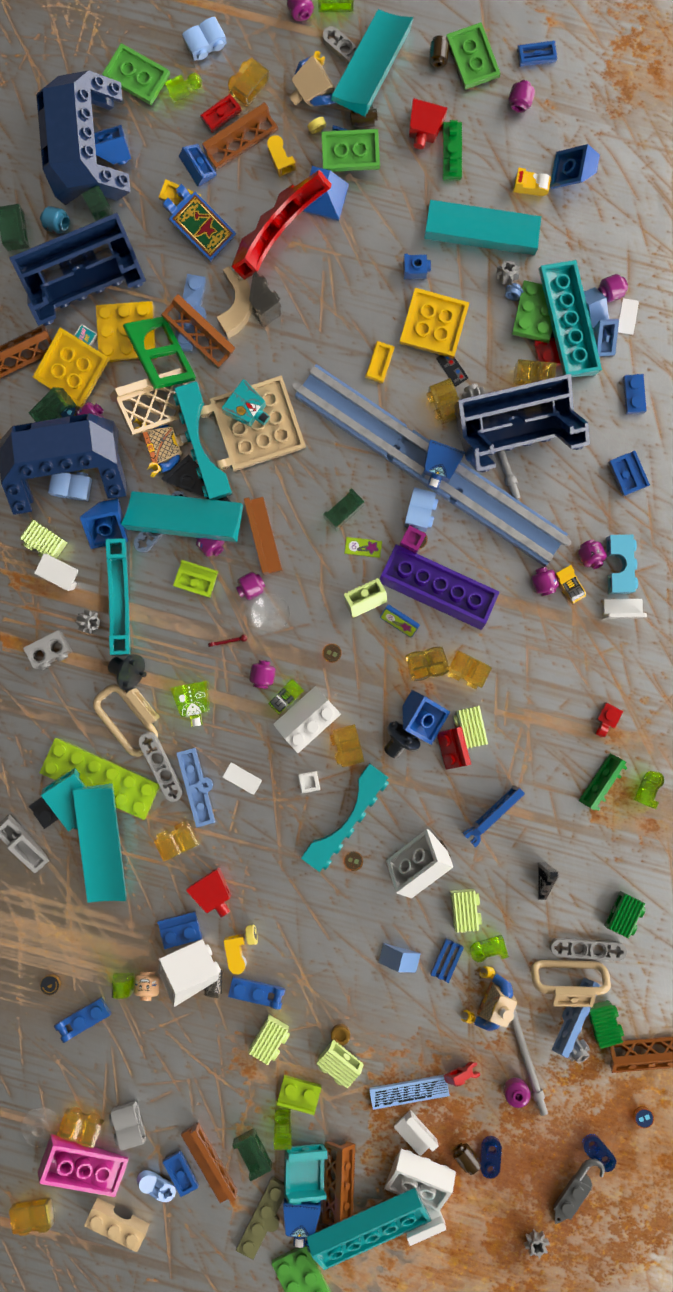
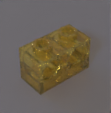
M518 359L514 369L513 384L524 385L554 378L557 363Z

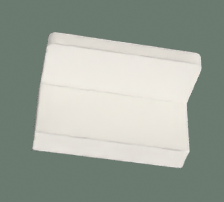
M47 553L43 554L34 574L67 591L74 590L77 582L74 580L78 570Z
M642 599L602 600L603 619H639L647 617V614L643 613Z
M411 1110L394 1125L397 1132L418 1155L421 1156L428 1148L434 1151L438 1147L437 1138Z
M425 1206L432 1221L406 1233L410 1246L446 1230L445 1220L441 1211Z

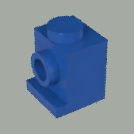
M404 254V279L427 278V272H431V260H427V254Z

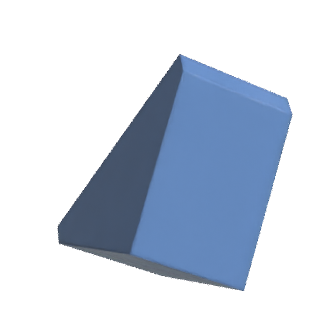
M595 287L584 291L592 329H594L599 320L609 319L607 298Z
M619 319L599 320L593 331L599 357L615 355Z
M383 943L378 963L397 972L416 973L421 953Z

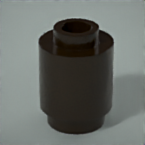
M435 36L430 43L429 63L435 68H441L448 62L449 43L445 36Z
M371 105L366 116L350 110L351 125H356V127L374 125V121H378L377 109H373V105Z
M460 1143L454 1148L453 1158L465 1173L473 1175L481 1168L480 1158L467 1143Z

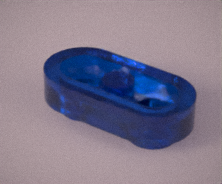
M586 1135L582 1141L586 1154L591 1159L599 1160L604 1165L605 1172L612 1171L616 1166V1158L597 1135ZM591 1141L595 1142L593 1146H589ZM603 1157H608L606 1161H602Z
M495 1136L484 1138L481 1145L480 1169L482 1174L489 1179L497 1177L501 1168L502 1146L499 1139ZM494 1146L495 1150L489 1151V1148ZM492 1166L494 1167V1169L492 1171H488V1167Z

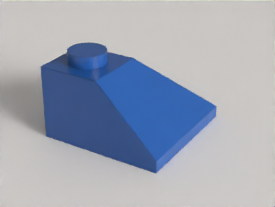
M122 125L94 133L97 156L112 164L118 163V165L125 164L131 159Z
M589 144L557 151L549 188L555 189L584 182L597 173L600 154Z
M312 166L310 176L320 170L332 185L327 192L313 201L303 212L339 221L349 184L330 170Z
M118 498L101 501L80 516L91 549L106 546V539L125 538L128 542L126 528L121 525L124 515Z
M411 690L402 706L403 729L432 745L450 711L420 693Z

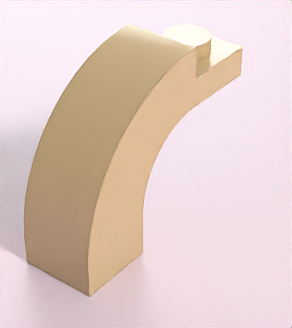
M230 266L223 269V272L235 293V301L229 310L217 317L218 324L228 339L245 327L251 316L253 304L247 279L241 280L239 274L236 271H232Z

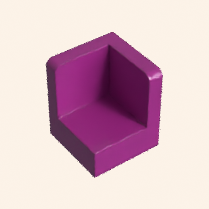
M409 525L399 546L417 553L426 534Z

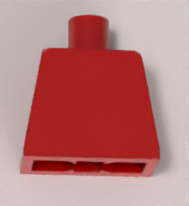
M413 98L409 137L415 139L413 144L415 148L424 149L426 142H435L443 122L446 120L448 107Z
M219 867L186 889L187 893L206 913L215 909L220 918L230 912L225 902L230 899L231 893Z

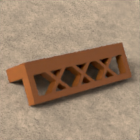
M264 102L203 142L204 153L215 169L218 170L276 132L278 126L270 116L269 108ZM266 120L272 126L267 130L260 129V124ZM246 133H256L254 139H244ZM232 142L240 143L239 149L236 151L229 150V145ZM217 152L225 153L224 158L219 162H216L213 158V155Z
M179 294L175 296L172 303L161 314L169 324L215 367L219 368L234 352L235 347ZM175 308L180 313V320H173L168 313ZM183 323H191L194 326L195 333H187L184 330ZM198 337H206L209 341V347H202L198 343ZM212 350H220L225 356L218 362L212 357Z
M44 325L0 346V378L44 357L48 349H38L39 342L47 339L49 345L52 342ZM24 349L33 351L32 356L29 358L20 357ZM8 357L16 359L15 365L11 367L3 365L4 360Z
M249 497L244 498L263 575L282 571L264 498L260 497L252 500Z
M673 1037L623 1041V1043L609 1046L611 1072L673 1068V1048L671 1047L673 1045ZM660 1044L666 1050L664 1053H658L652 1049L653 1046ZM635 1046H641L647 1051L639 1055L633 1049ZM621 1047L627 1053L625 1056L616 1057L614 1048Z
M198 1122L184 1130L181 1136L220 1204L227 1199L232 1203L236 1200L238 1189Z
M330 1141L325 1142L327 1159H324V1191L327 1194V1199L323 1200L322 1223L329 1226L353 1216L355 1144L351 1142L343 1145ZM331 1149L336 1151L335 1161L331 1155ZM331 1169H333L334 1173L336 1174L335 1180H333L331 1176ZM331 1188H332V1190H333V1192H334V1194H335V1200H334V1201H333V1199H332V1197H331V1195H330V1189H331ZM330 1208L334 1213V1220L329 1218Z

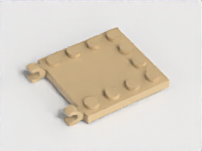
M282 375L250 385L265 400L266 407L263 411L270 416V419L264 426L257 420L251 426H247L223 413L222 406L234 391L210 398L211 404L203 406L201 410L202 418L215 413L229 458L217 461L218 468L221 471L232 467L233 471H237L306 448Z

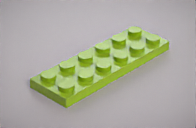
M59 738L54 739L39 772L53 780H57L76 768L79 772L80 780L86 787L113 783L116 808L143 820L146 819L160 788L158 782Z

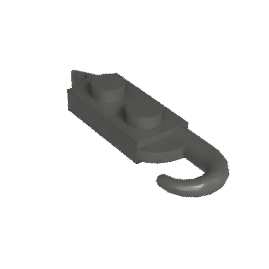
M586 1160L577 1173L572 1176L553 1205L555 1224L566 1219L571 1220L591 1191L592 1182L586 1174L590 1167H599V1176H604L605 1167L599 1160Z

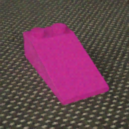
M51 1134L38 1169L39 1184L115 1197L128 1158L72 1138Z

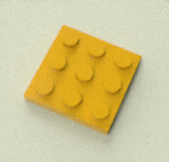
M415 288L399 344L454 359L470 302Z
M153 302L96 305L98 351L110 358L108 362L139 360L123 325L154 318ZM155 329L150 331L144 339L146 350L156 348Z
M60 327L33 378L77 406L82 407L110 358Z

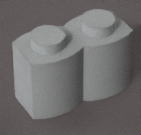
M134 1101L114 1107L111 1110V1114H109V1122L116 1131L114 1134L115 1144L119 1145L121 1151L143 1145L146 1141V1134L137 1102Z

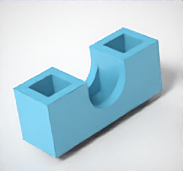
M633 534L610 535L606 537L607 557H617L622 563V569L619 573L607 575L608 594H631L636 592L638 588L637 577L635 578L637 559L634 558L637 542Z

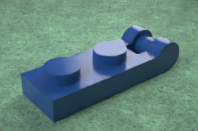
M233 976L228 997L269 1006L274 1009H281V998L285 994V988ZM269 992L274 994V999L268 998Z
M103 997L59 1021L54 1025L56 1031H59L61 1034L60 1039L65 1043L109 1017L112 1013ZM70 1023L73 1030L68 1032L66 1025Z

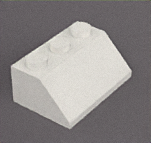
M315 686L273 725L292 748L299 753L337 719L341 713Z
M428 829L386 860L396 893L409 898L416 896L453 868L448 851Z
M401 1149L394 1160L384 1189L400 1195L416 1188L424 1206L440 1211L453 1192L456 1171L448 1166L432 1162L428 1158L415 1155L409 1150Z

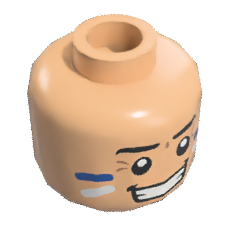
M140 972V975L135 977L134 995L140 996V1001H152V997H156L159 994L160 978L155 976V972Z

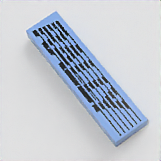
M443 1075L369 1088L373 1110L450 1096L448 1083L445 1082Z

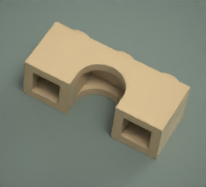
M97 1198L84 1226L138 1252L150 1223L132 1215L131 1219H123L115 1214V1206Z

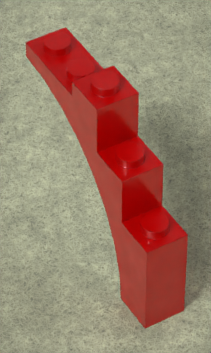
M320 170L296 186L292 184L280 192L275 206L260 216L254 231L242 238L231 267L244 280L258 272L268 251L286 227L307 206L331 188L332 184Z

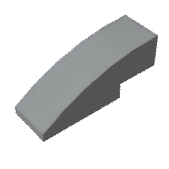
M10 814L0 822V839L8 845L7 848L30 870L36 873L49 862L50 859L40 846Z

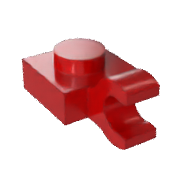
M607 702L604 703L596 719L601 723L595 734L605 738L609 727H616L624 711Z
M468 1062L466 1066L458 1067L443 1075L445 1082L458 1087L465 1084V1081L471 1077L478 1078L481 1075L480 1072H472L473 1067L477 1066V1063Z

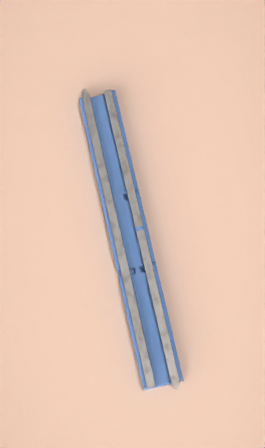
M317 364L312 368L309 377L303 385L298 383L292 384L293 389L296 391V399L428 487L427 484L430 476L423 474L430 440L415 430L411 431L408 429L405 423ZM462 462L458 465L449 483L441 481L438 489L428 487L544 567L554 557L561 544L565 546L571 545L566 532Z

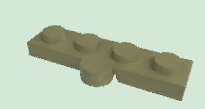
M273 1176L271 1177L236 1247L237 1252L253 1260L267 1232H274L278 1229L279 1217L276 1214L285 1198L284 1182Z

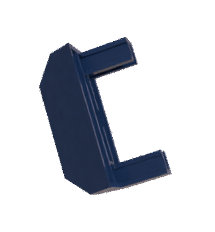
M89 70L57 76L36 94L42 169L52 192L65 206L84 192L118 201L131 192L129 174L97 164L92 104L111 110L114 108V100L122 102L121 82Z
M118 213L9 257L27 293V304L38 326L42 324L47 326L53 323L54 319H56L55 308L59 306L60 308H65L71 304V301L76 299L78 301L84 300L88 297V294L93 292L95 294L101 293L105 290V287L120 285L124 279L127 287H132L133 289L142 286L143 282L146 281ZM108 243L109 248L94 253L93 249ZM59 264L60 268L44 274V269Z
M571 374L460 399L454 405L457 429L463 451L465 452V458L477 472H487L491 468H495L496 463L488 455L496 454L497 451L501 450L510 451L518 446H531L539 441L548 442L556 437L573 450H580L583 446L590 445L589 422L574 411Z
M88 413L12 426L0 439V477L13 515L32 512L31 503L34 502V498L27 481L30 478L98 467L107 499L127 496V481L118 454L119 431L115 422Z

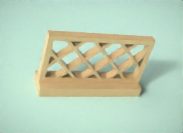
M183 368L160 374L159 377L163 378L185 372ZM149 378L114 389L110 394L111 400L116 402L131 436L180 420L178 413L182 412L180 405L175 406L168 402L170 395L176 394V392L172 391L174 385L168 386L170 389L167 387L153 389ZM158 390L168 393L166 400L156 396ZM142 395L151 398L149 406L139 402ZM154 400L163 404L161 412L151 408ZM129 401L133 403L132 412L125 409L122 402ZM137 406L147 410L145 417L135 414ZM166 406L176 411L173 417L164 414ZM149 412L159 416L157 422L154 423L147 419ZM133 417L142 421L141 428L134 430L131 423Z

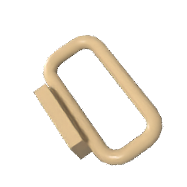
M116 684L109 685L94 698L93 709L127 753L135 757L142 756L144 754L141 748L135 749L102 709L101 701L110 693L117 692L149 732L155 733L157 738L158 732L152 723L156 722L160 717L137 688L126 692ZM150 739V740L147 742V743H149L151 749H152V746H151L150 743L153 741L152 739Z
M538 960L531 967L533 986L541 993L553 994V1006L593 1007L596 995H603L611 988L609 972L600 962ZM539 969H596L601 973L603 985L601 987L545 986L540 982Z

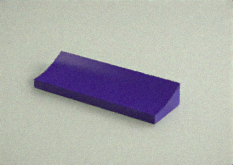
M397 544L379 579L382 585L480 630L486 625L500 593L493 588Z

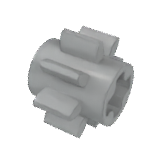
M503 261L502 266H497L496 280H500L502 285H512L514 280L518 281L519 266H516L513 261Z
M472 384L464 388L465 393H462L461 397L465 399L485 394L483 387L478 388L477 384Z
M87 609L84 610V613H78L75 621L79 626L78 630L91 634L92 630H97L100 620L97 618L98 613Z
M578 1038L576 1039L573 1050L568 1057L571 1062L575 1060L577 1063H582L589 1057L587 1051L590 1048L584 1039L581 1041Z
M533 1229L530 1234H526L528 1242H524L525 1249H529L530 1256L534 1254L541 1258V1255L548 1253L546 1246L549 1245L548 1238H545L543 1231L538 1233Z

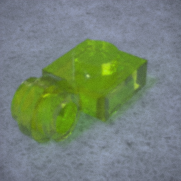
M191 73L187 80L184 81L182 75H179L165 82V85L173 102H176L190 95L189 87L192 90L201 88L202 78L197 73Z

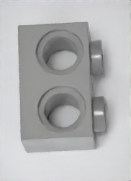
M58 630L23 648L33 669L40 668V670L49 668L51 666L50 663L55 660L60 662L68 658L67 654L72 652L63 632ZM59 642L61 650L56 653L54 651V644ZM39 651L44 653V658L41 661H38L36 657Z

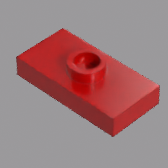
M228 94L202 113L200 117L213 133L239 114L242 109L233 96Z

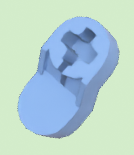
M144 1170L137 1176V1184L142 1192L151 1195L161 1202H169L174 1198L176 1192L170 1180L164 1179L150 1170Z

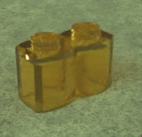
M253 58L244 61L240 66V72L232 75L228 81L229 93L248 106L269 81V70Z
M451 378L429 386L427 398L430 404L433 403L436 408L434 410L436 420H440L442 425L456 420L454 405L460 399Z
M437 646L425 651H415L405 656L412 681L425 680L430 676H442L449 672L448 661L443 647Z
M457 650L447 672L450 673L449 677L457 681L461 678L467 681V686L476 690L478 687H483L492 667Z
M355 724L332 730L333 734L330 735L332 745L337 746L338 753H335L337 765L341 764L342 767L365 762Z
M183 821L174 826L175 830L169 833L165 830L157 834L158 838L154 840V843L163 862L200 844L191 823L186 824Z
M78 1107L67 1108L57 1136L85 1147L94 1148L104 1120L95 1113L85 1114Z
M51 1198L17 1202L9 1209L12 1233L19 1234V1236L28 1235L31 1231L47 1232L55 1222Z

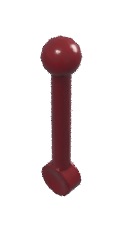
M243 634L237 638L208 643V647L237 641L245 642L247 641V636Z

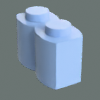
M216 17L208 18L182 34L183 40L194 61L205 59L210 52L220 51L227 44L226 36Z
M66 472L51 475L48 494L55 497L88 502L92 479L88 477L87 473L77 472V474Z
M414 487L404 527L408 528L410 525L422 532H426L428 527H432L434 517L431 516V512L436 510L438 499H435V492Z

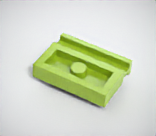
M181 560L173 586L211 598L219 572Z
M284 1075L277 1105L314 1115L322 1085Z

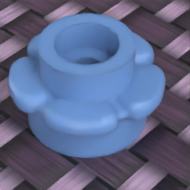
M516 283L507 285L505 288V296L512 301L519 300L521 292L523 293L521 286Z

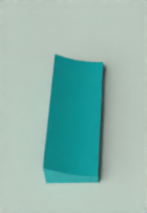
M380 9L377 10L334 90L331 101L362 116H366L411 30L414 17L398 16Z
M430 200L424 239L535 256L539 245L542 216Z
M577 260L541 265L539 273L563 375L571 374L572 377L595 376L602 370Z
M131 491L128 508L121 525L127 530L237 542L243 504Z
M113 783L73 788L87 903L126 901L127 892Z
M413 1188L307 1237L312 1258L323 1270H326L432 1220L416 1188Z

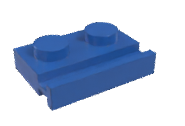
M635 450L608 462L623 497L650 486Z
M196 911L162 919L157 922L164 949L198 941L203 938Z

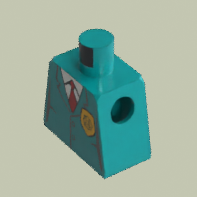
M244 379L222 406V411L225 415L247 426H251L255 420L264 426L270 419V416L263 411L266 407L265 400Z

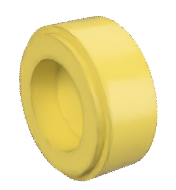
M318 117L312 120L307 125L310 134H316L322 131L327 123L323 117Z
M255 925L246 926L245 935L247 943L249 945L257 944L258 936Z

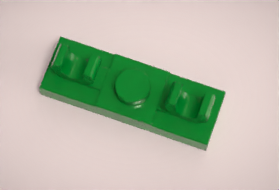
M450 120L449 122H443V180H461L462 122Z
M610 753L579 799V802L594 811L595 809L600 810L598 807L601 800L603 802L606 801L604 796L616 778L622 777L619 773L622 769H627L625 766L627 762Z

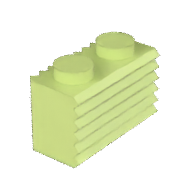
M33 519L20 537L24 541L22 545L31 551L34 548L40 552L38 556L41 558L43 554L47 553L57 559L67 545L66 541Z
M378 578L372 580V582L369 581L365 585L362 584V586L355 588V590L352 589L348 593H344L346 606L353 618L387 602L386 591Z
M475 706L455 711L456 715L453 716L455 727H462L467 749L488 744L480 707Z
M474 889L450 891L455 932L478 931V925H482L481 913H477L476 906L480 905L479 893L475 894Z
M268 1015L249 1047L248 1053L266 1065L271 1060L275 1061L280 1052L278 1047L281 1043L285 1044L290 1035L288 1033L289 1026Z
M335 1040L319 1055L316 1063L323 1073H328L338 1085H343L347 1089L361 1074L364 1065L363 1062L357 1060L354 1055H351L350 1052L336 1043Z

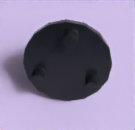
M131 654L124 660L114 657L108 665L109 672L117 675V685L125 691L136 687L142 677L147 675L144 672V659L138 654Z
M395 721L388 725L387 731L391 739L384 747V750L390 757L397 759L405 749L417 751L421 745L418 737L404 730L402 724Z

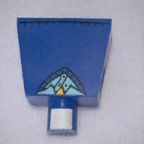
M430 440L423 474L430 476L427 486L432 489H438L441 481L449 483L465 452Z
M284 1198L283 1210L286 1236L294 1237L293 1246L302 1248L305 1246V1238L315 1233L321 1210V1201L318 1203L307 1201L299 1205H292Z

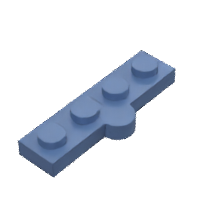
M187 274L183 299L206 320V311L201 307L206 277ZM183 323L184 330L187 333H195L194 326L191 323ZM176 330L175 336L182 350L193 352L194 346Z
M196 748L176 753L196 828L215 823L208 792L213 788V781L203 776Z
M583 978L580 987H600V984ZM590 1007L565 1008L562 1014L564 1022L551 1049L552 1051L566 1058L569 1057L577 1036L581 1032L585 1018L590 1012Z

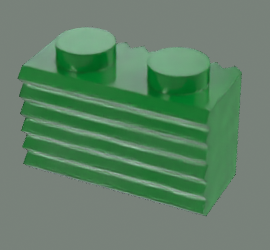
M620 891L604 926L629 939L637 931L638 926L636 923L645 914L646 908L644 906L646 903Z
M609 1000L595 1003L593 1007H590L588 1015L597 1046L602 1049L623 1043L622 1036H624L621 1024H617L616 1017H619L616 1006L612 1005Z

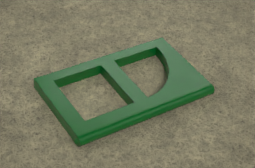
M163 317L123 325L153 389L195 381L196 376L171 326ZM162 327L171 345L146 350L144 346L146 335L150 331ZM176 354L185 373L160 378L151 359Z

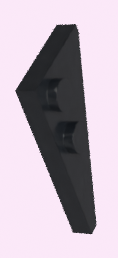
M189 454L161 478L166 483L209 499V497L204 496L202 486H205L203 478L199 479L196 468L199 465L193 461ZM227 497L217 499L219 501L231 502Z
M538 862V900L547 899L558 878V871L546 862Z

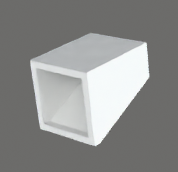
M203 939L159 959L158 974L173 1007L218 981L220 967L216 961L213 962L211 958L212 951L208 944L205 945Z

